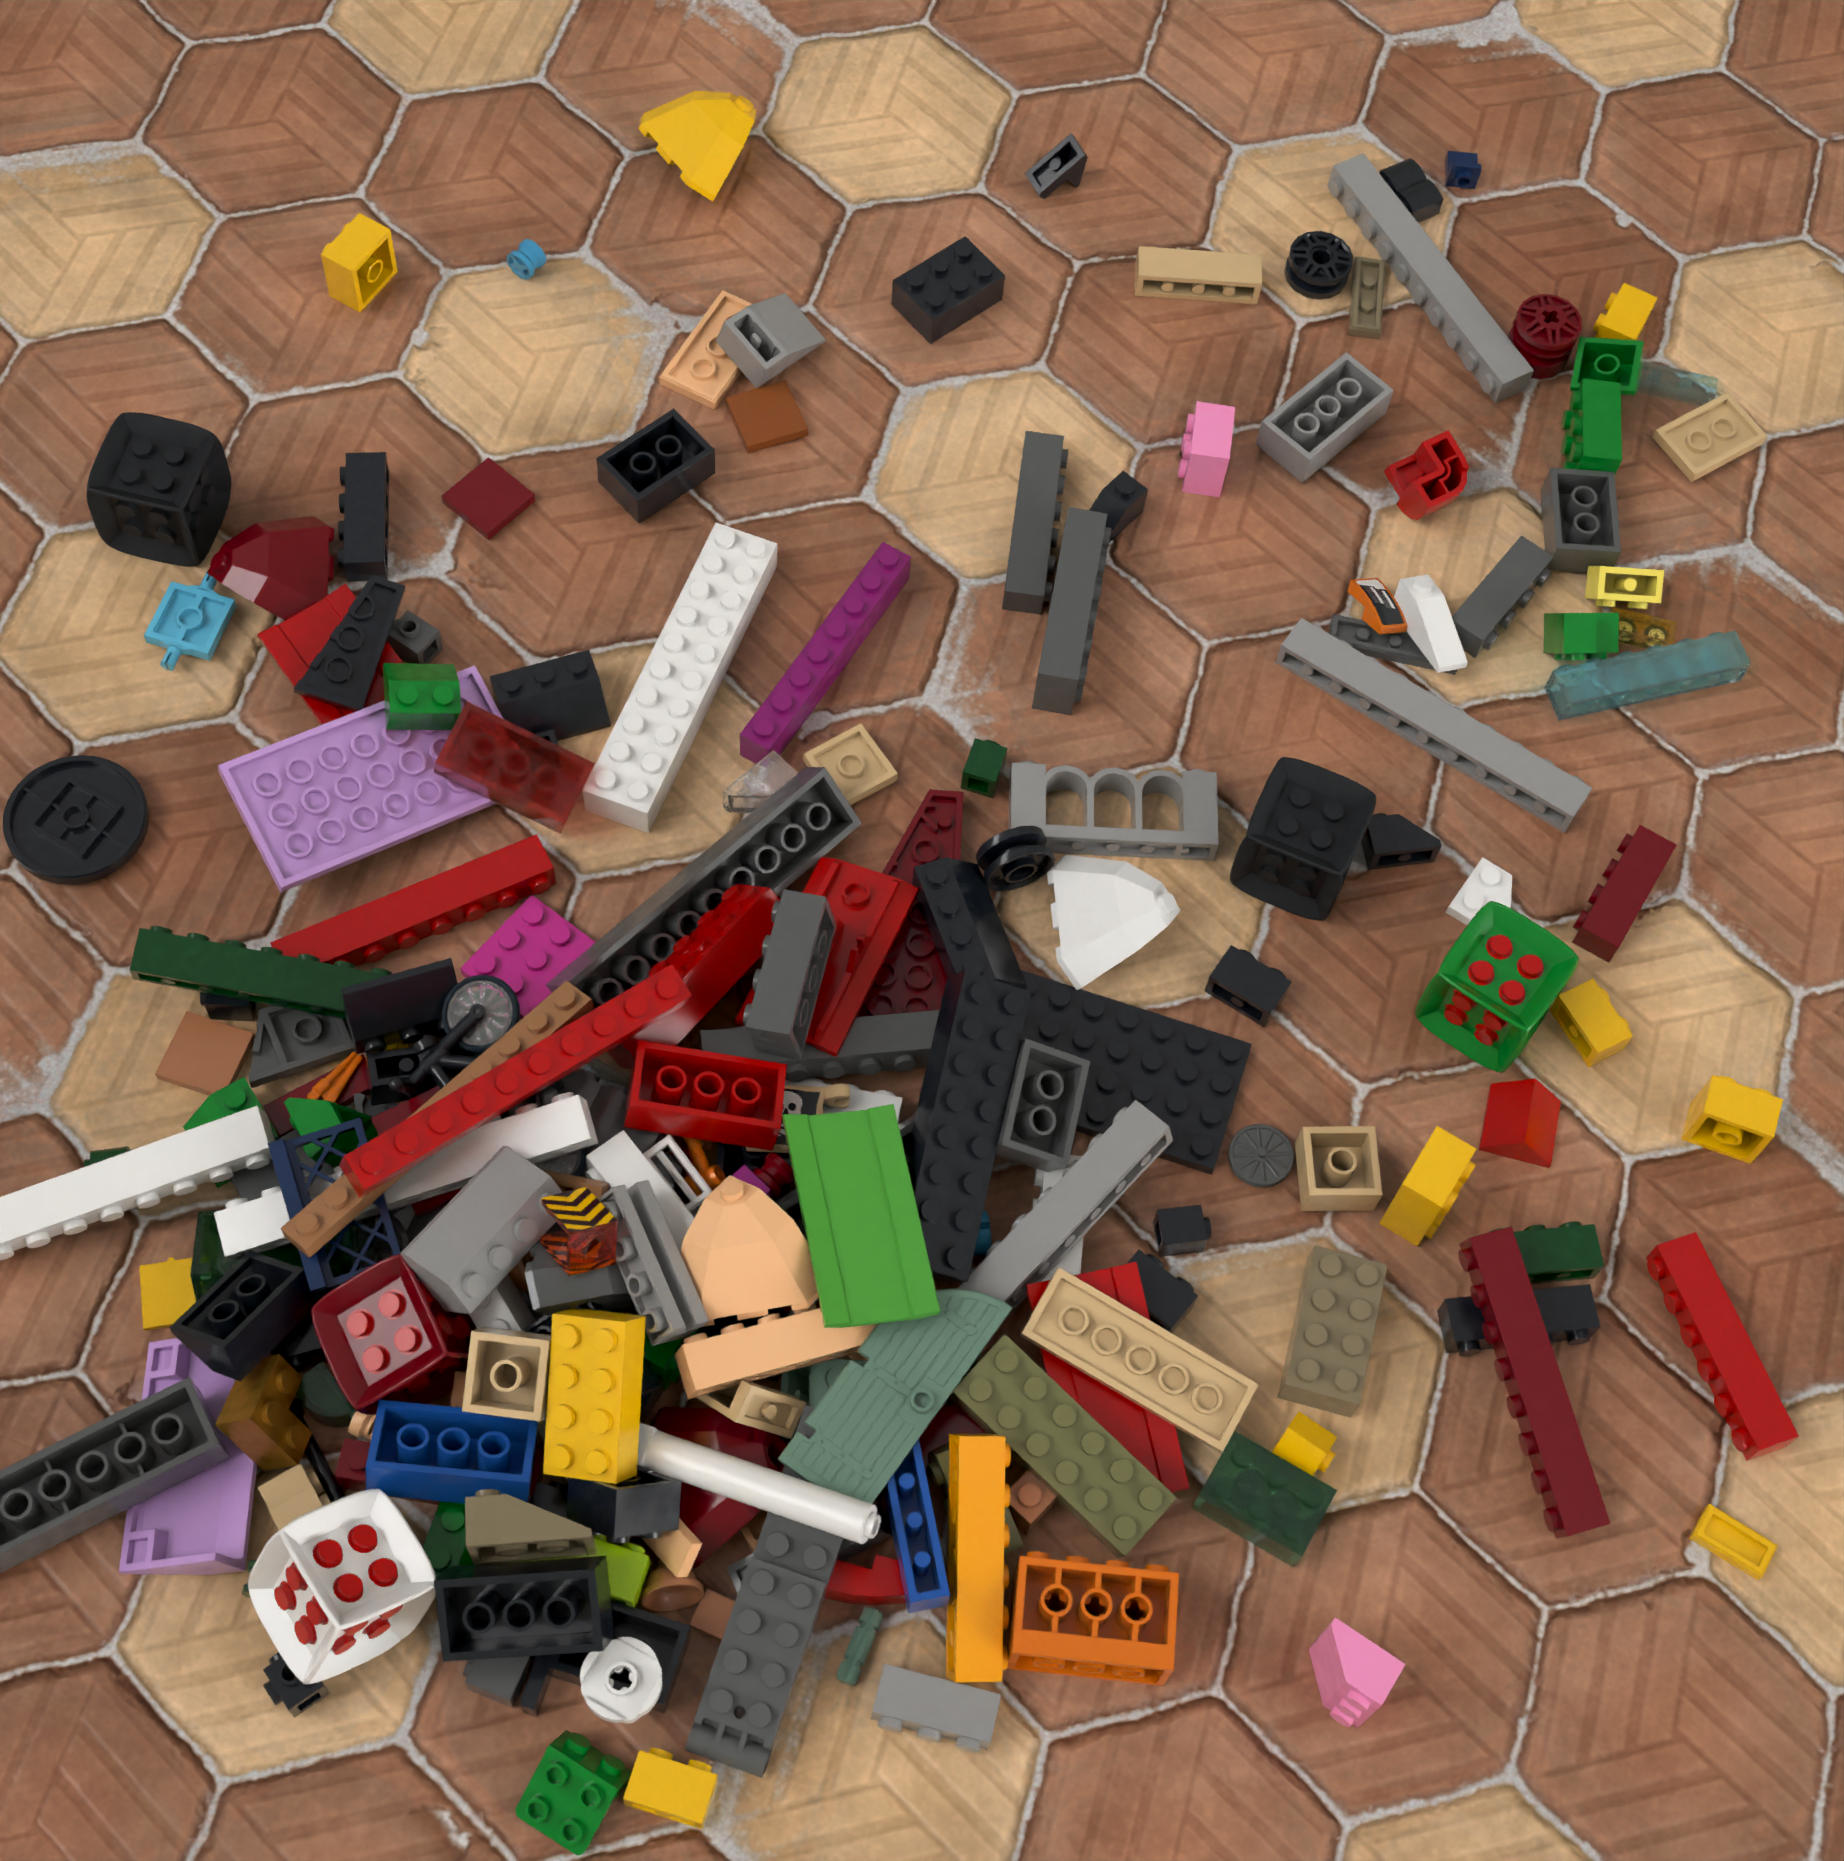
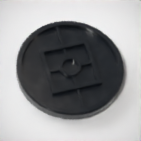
M87 755L59 758L33 770L13 790L3 814L4 837L16 861L26 871L42 880L67 885L96 881L119 870L137 853L145 839L149 825L147 800L135 777L124 767L111 760Z

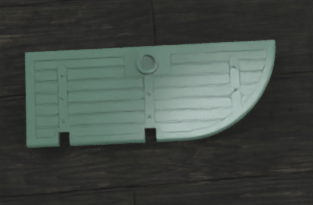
M965 1289L936 1290L940 1307L938 1315L877 1324L857 1350L868 1361L863 1367L853 1360L849 1361L804 1422L815 1433L808 1439L797 1432L777 1460L807 1482L873 1504L1013 1307L981 1292Z

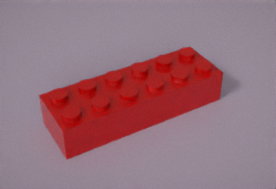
M741 884L730 887L722 895L721 899L723 901L714 910H710L700 917L697 922L698 927L690 935H686L676 942L673 947L674 952L665 961H660L651 968L648 973L649 976L672 964L692 996L678 1010L607 1051L620 1067L631 1069L638 1040L677 1046L762 956L764 938L766 935H771L774 925L771 921L773 905L775 901H780L770 887Z

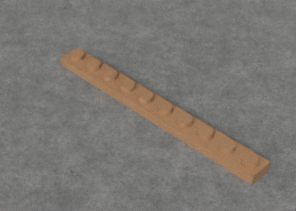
M566 980L411 1116L594 1009L592 999ZM410 1169L361 1198L358 1197L345 1174H343L280 1229L285 1238L310 1258Z

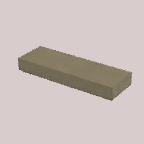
M1355 256L1348 335L1372 339H1379L1386 260Z

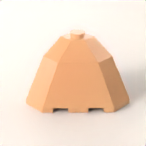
M729 1175L704 1199L683 1238L680 1251L709 1319V1322L702 1327L714 1325V1319L737 1315L738 1320L766 1316L768 1315V1309L791 1305L792 1311L809 1308L818 1299V1293L807 1240L794 1220L760 1188Z

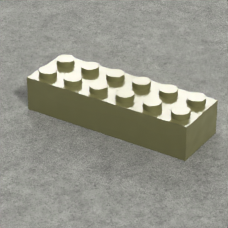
M1006 1334L1000 1337L968 1371L949 1396L987 1434L1006 1436V1443L1010 1446L1011 1457L1026 1471L1029 1470L1057 1496L1056 1500L1116 1558L1125 1557L1177 1499L1172 1492Z

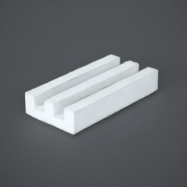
M670 1134L643 1153L683 1203L651 1160L653 1156L658 1158L690 1202L687 1205L683 1203V1205L690 1213L700 1208L704 1199L712 1192L711 1188ZM667 1146L702 1191V1194L698 1197L662 1151Z

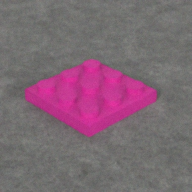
M531 894L460 968L461 975L465 978L476 975H489L503 980L512 988L517 996L520 1007L519 1019H522L551 994L546 984L596 942ZM484 982L474 984L480 989H491L500 992V997L507 998L506 1009L512 1013L510 1000L501 988Z

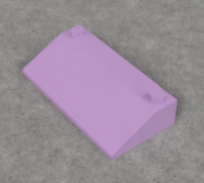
M178 1338L149 1342L142 1400L190 1377L201 1391L214 1423H216L235 1379L213 1372ZM218 1429V1432L230 1458L127 1509L119 1573L215 1575L245 1571L257 1465L220 1429Z

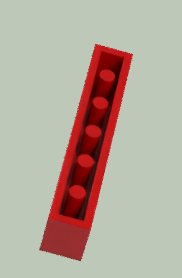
M1694 1232L1656 1245L1646 1257L1648 1271L1651 1277L1658 1281L1664 1293V1303L1667 1310L1676 1317L1680 1326L1681 1338L1684 1344L1691 1348L1697 1360V1369L1703 1381L1708 1382L1714 1394L1715 1407L1718 1413L1725 1417L1731 1429V1438L1734 1446L1743 1453L1746 1461L1787 1447L1799 1435L1697 1233Z

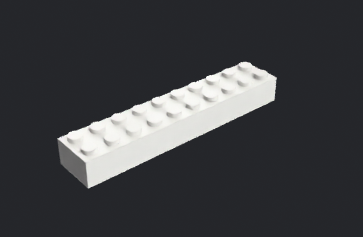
M715 523L583 788L585 811L646 833L650 832L777 567V543Z

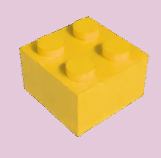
M361 213L351 222L346 223L341 233L331 243H328L321 253L329 296L358 312H361L398 272L391 230Z
M1712 1075L1690 1103L1681 1140L1751 1164L1775 1136L1783 1099L1773 1096L1767 1090L1753 1089L1738 1084L1730 1077Z

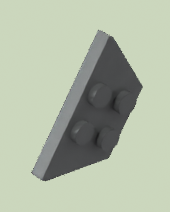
M277 1006L260 1009L257 1019V1033L254 1038L251 1071H249L248 1077L250 1087L254 1088L349 1056L353 1051L356 1052L347 1020Z

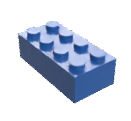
M379 1400L366 1462V1490L380 1489L387 1496L465 1503V1497H473L475 1492L479 1490L495 1489L499 1490L500 1494H508L528 1503L537 1449L539 1421L462 1412L460 1407Z

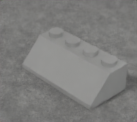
M502 1146L400 1254L444 1311L471 1314L558 1220L556 1215L542 1201V1198L563 1192L549 1174L508 1146Z

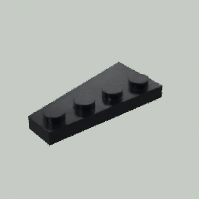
M372 575L349 607L346 616L330 635L326 645L316 655L306 674L294 687V693L352 712L363 709L402 601L405 586Z

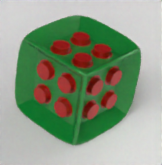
M1489 901L1468 923L1447 953L1438 973L1427 984L1416 1006L1415 1016L1431 1033L1465 1056L1488 1069L1500 1073L1505 1072L1522 1052L1543 1021L1552 1002L1571 979L1577 968L1579 958L1567 944L1532 920L1503 904Z

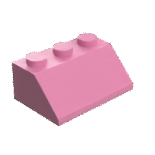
M1337 1618L1331 1621L1309 1648L1322 1704L1331 1711L1329 1714L1335 1721L1346 1727L1353 1725L1358 1728L1382 1706L1406 1665Z

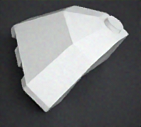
M1065 855L1047 872L1048 885L1054 888L1055 902L1050 904L1053 929L1059 931L1060 946L1055 948L1056 958L1076 990L1081 989L1141 949L1168 927L1181 911L1174 896L1167 891L1161 881L1126 861Z

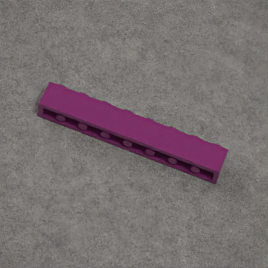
M884 542L881 543L740 733V756L768 771L771 769L909 580L911 556Z

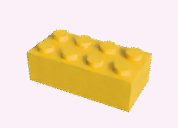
M571 1308L552 1314L543 1474L612 1484L620 1483L637 1475L646 1316Z

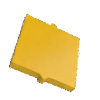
M203 1256L180 1260L170 1257L166 1262L139 1266L143 1329L147 1331L170 1327L207 1292Z

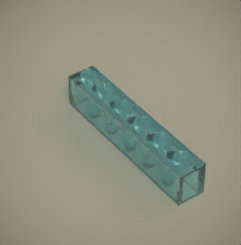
M1736 631L1723 634L1722 632H1715L1700 639L1692 640L1691 638H1686L1672 645H1654L1644 651L1635 653L1626 651L1607 659L1594 658L1579 665H1562L1552 671L1544 688L1558 720H1564L1738 682L1743 678L1751 662Z

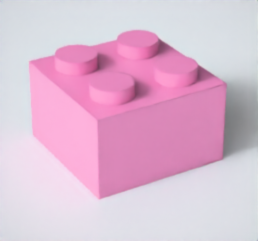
M1197 401L1194 414L1188 413L1181 444L1182 459H1180L1177 478L1183 479L1182 492L1220 497L1230 460L1235 407Z

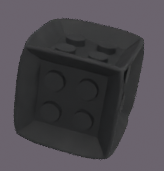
M126 412L121 413L116 418L101 445L90 471L86 497L95 527L102 540L108 546L129 555L178 566H198L209 553L223 522L230 501L232 481L224 449L214 433L202 427L174 419L145 413Z
M1280 758L1267 779L1251 816L1247 835L1242 840L1230 872L1231 883L1246 894L1287 912L1308 919L1325 920L1333 909L1352 860L1374 812L1377 800L1376 795L1358 782L1320 766L1295 758Z

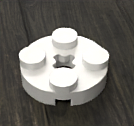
M618 1637V1639L611 1640L604 1651L589 1652L580 1671L581 1692L588 1708L601 1719L613 1723H633L647 1714L658 1701L662 1690V1669L654 1651L647 1644L632 1637ZM624 1669L630 1672L628 1678L632 1682L629 1688L622 1687L620 1691L613 1688L615 1683L610 1678L614 1672L621 1674Z

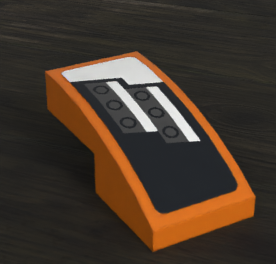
M1378 578L1350 580L1347 592L1365 607L1362 620L1378 634L1407 631L1408 625L1400 606L1388 588Z

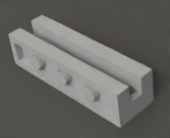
M649 1180L636 1182L629 1189L625 1185L614 1186L598 1198L618 1220L602 1224L601 1227L638 1314L646 1316L645 1331L651 1345L655 1346L686 1338L709 1322Z

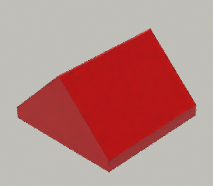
M1536 1078L1491 1083L1478 1150L1549 1168L1552 1161L1561 1101Z

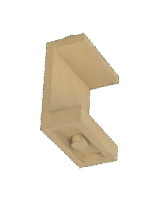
M741 1380L738 1386L696 1397L734 1422L790 1439L807 1403L796 1396L745 1380Z

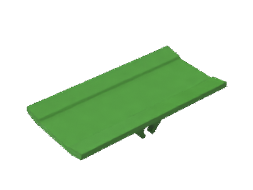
M894 1104L873 1107L867 1110L817 1115L783 1114L782 1120L824 1327L846 1328L914 1320L938 1315L940 1307Z

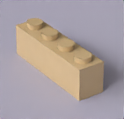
M1139 246L1135 263V296L1246 304L1258 303L1262 287V255L1159 248L1154 246Z

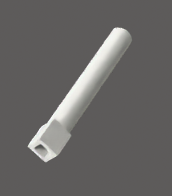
M640 1423L638 1468L671 1477L859 1544H864L868 1538L873 1539L879 1530L881 1516L877 1515V1507L874 1504L661 1432L655 1427Z

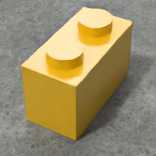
M1623 283L1618 294L1612 292L1604 307L1608 311L1607 314L1600 313L1592 329L1597 332L1595 338L1637 340L1658 297Z
M1594 978L1558 995L1549 1010L1588 1067L1622 1051L1633 1037L1628 1022L1624 1017L1619 1016L1611 1004L1608 993L1598 986Z
M654 1747L650 1748L649 1753L639 1750L623 1797L624 1805L703 1830L718 1782L717 1774L711 1773L712 1766L696 1760H689L688 1765L672 1760L674 1756L672 1753Z

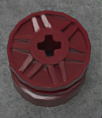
M1534 295L1523 301L1517 311L1508 338L1534 370L1531 378L1540 380L1553 378L1564 370L1582 330V318L1578 310L1568 300L1557 295Z

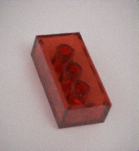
M466 701L435 762L434 773L561 834L595 763Z

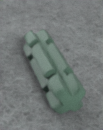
M867 1606L863 1608L858 1622L860 1626H856L844 1654L846 1660L841 1662L836 1677L840 1682L851 1686L857 1683L861 1673L860 1666H864L876 1637L874 1631H878L883 1620V1613L879 1610Z

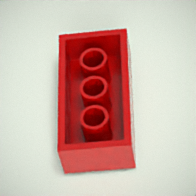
M638 1040L631 1067L624 1127L773 1151L781 1130L787 1064Z

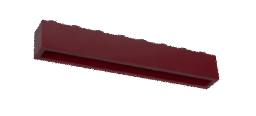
M1512 1226L1470 1237L1459 1243L1461 1248L1459 1250V1260L1463 1270L1469 1272L1473 1284L1470 1288L1471 1297L1475 1306L1481 1309L1485 1321L1482 1325L1483 1334L1487 1343L1493 1345L1497 1357L1494 1361L1495 1370L1500 1381L1505 1382L1509 1394L1506 1399L1509 1413L1513 1419L1518 1421L1521 1434H1519L1520 1447L1524 1455L1530 1458L1534 1470L1531 1472V1480L1536 1492L1542 1495L1546 1507L1543 1511L1545 1523L1549 1531L1554 1532L1556 1539L1609 1525L1611 1523Z

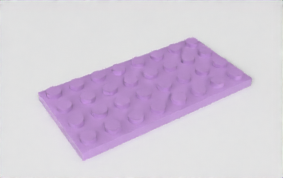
M475 665L456 672L460 682L461 716L457 730H386L384 700L218 765V772L280 893L536 787L537 780Z

